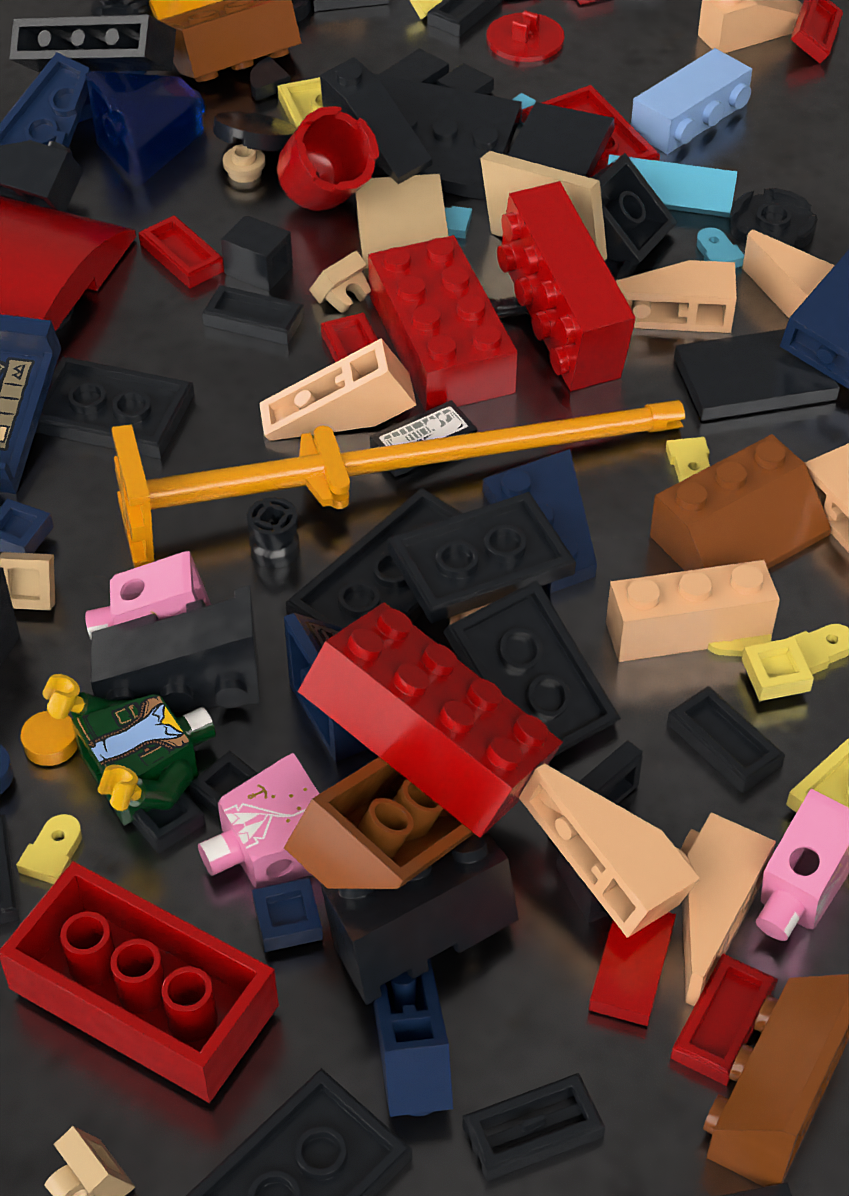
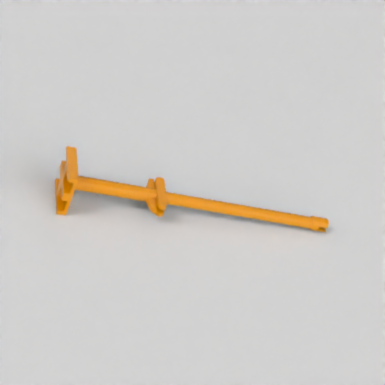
M680 400L646 404L642 408L344 453L340 452L333 430L328 426H319L314 430V441L311 433L301 434L299 457L148 480L145 478L132 424L112 427V436L117 456H114V462L120 491H117V498L134 568L154 562L151 510L303 486L308 487L323 507L332 506L336 509H343L349 504V477L637 432L648 431L653 433L684 427L681 420H685V411Z

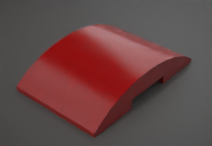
M0 196V314L50 320L56 331L86 289L97 291L136 238L135 229Z

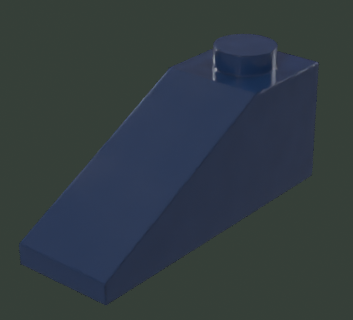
M430 958L427 960L428 971L414 979L408 976L407 971L381 985L382 997L374 1001L382 1070L390 1117L401 1115L424 1116L434 1111L453 1109L449 1042Z

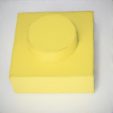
M795 637L744 647L742 662L759 701L811 691L814 678Z

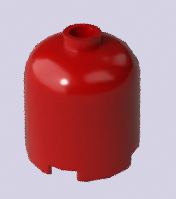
M338 106L320 107L303 119L281 150L278 159L277 174L280 186L289 199L300 207L312 211L330 210L346 201L371 179L375 168V161L379 157V148L375 134L364 119L359 118L356 120L351 115L340 112L342 108Z

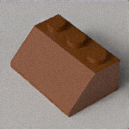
M222 0L159 20L176 29L173 63L180 74L195 78L196 82L214 79L219 76V70L231 67V70L251 67L254 65L253 59L265 55L266 58L269 56L271 58L285 56L289 54V47L302 44L292 0Z
M771 434L656 494L650 537L684 571L764 560L769 569L829 536L831 526L806 464Z
M378 757L312 798L285 844L284 849L326 888L399 889L474 833Z
M849 974L791 977L788 979L779 999L771 995L767 996L754 1025V1029L762 1033L754 1048L745 1043L743 1044L732 1066L729 1078L737 1082L729 1099L718 1094L706 1118L703 1130L712 1134L707 1159L763 1187L783 1183L849 1041Z

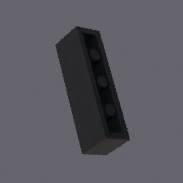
M150 15L13 19L9 59L37 72H41L56 52L89 67L91 72L172 71L176 29Z

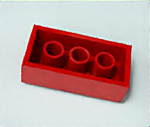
M558 181L509 193L506 214H503L501 219L503 237L502 244L497 247L498 263L504 273H509L514 283V291L518 303L521 306H526L530 313L535 336L538 340H544L550 352V362L554 372L558 376L562 375L570 392L621 378L636 317L562 183Z
M454 235L368 254L369 286L371 288L369 296L403 366L410 374L411 383L425 411L450 400L457 407L516 393L517 350Z
M385 602L324 642L298 690L301 695L480 838L520 801L518 797L534 770L544 763L548 765L563 743L562 740L548 730L547 726L540 719L524 712L506 698L494 683L482 679L460 662L449 648L437 644L414 626L408 616L399 610L392 609Z
M74 861L0 948V962L10 990L208 1103L212 1101L279 1006L274 968Z

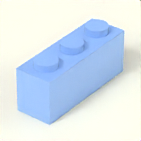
M714 48L633 98L631 126L650 145L668 155L748 103L751 95L750 83L753 68Z

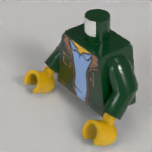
M54 674L50 676L42 692L43 697L49 700L47 704L48 713L55 719H64L71 711L74 718L71 720L80 756L99 785L97 791L101 795L106 796L122 824L126 825L134 821L133 815L140 808L145 812L151 809L169 810L173 808L190 783L198 777L194 746L216 737L214 724L206 709L200 707L176 718L159 695L152 694L135 700H106L85 692L79 693L80 687L78 683L67 675Z

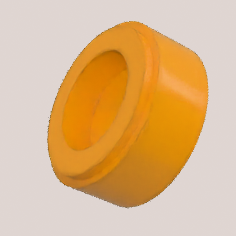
M48 711L39 712L30 717L23 725L20 735L27 758L41 766L58 765L71 758L78 747L72 718L68 715L64 719H55Z

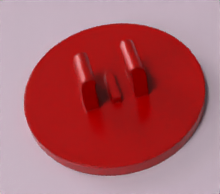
M524 10V12L508 14L493 21L487 29L486 41L489 48L502 58L516 62H536L557 54L564 45L565 35L562 27L555 20Z

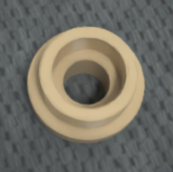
M243 144L234 146L223 156V167L228 172L229 177L236 182L247 183L258 179L265 166L264 153L261 150L248 149Z

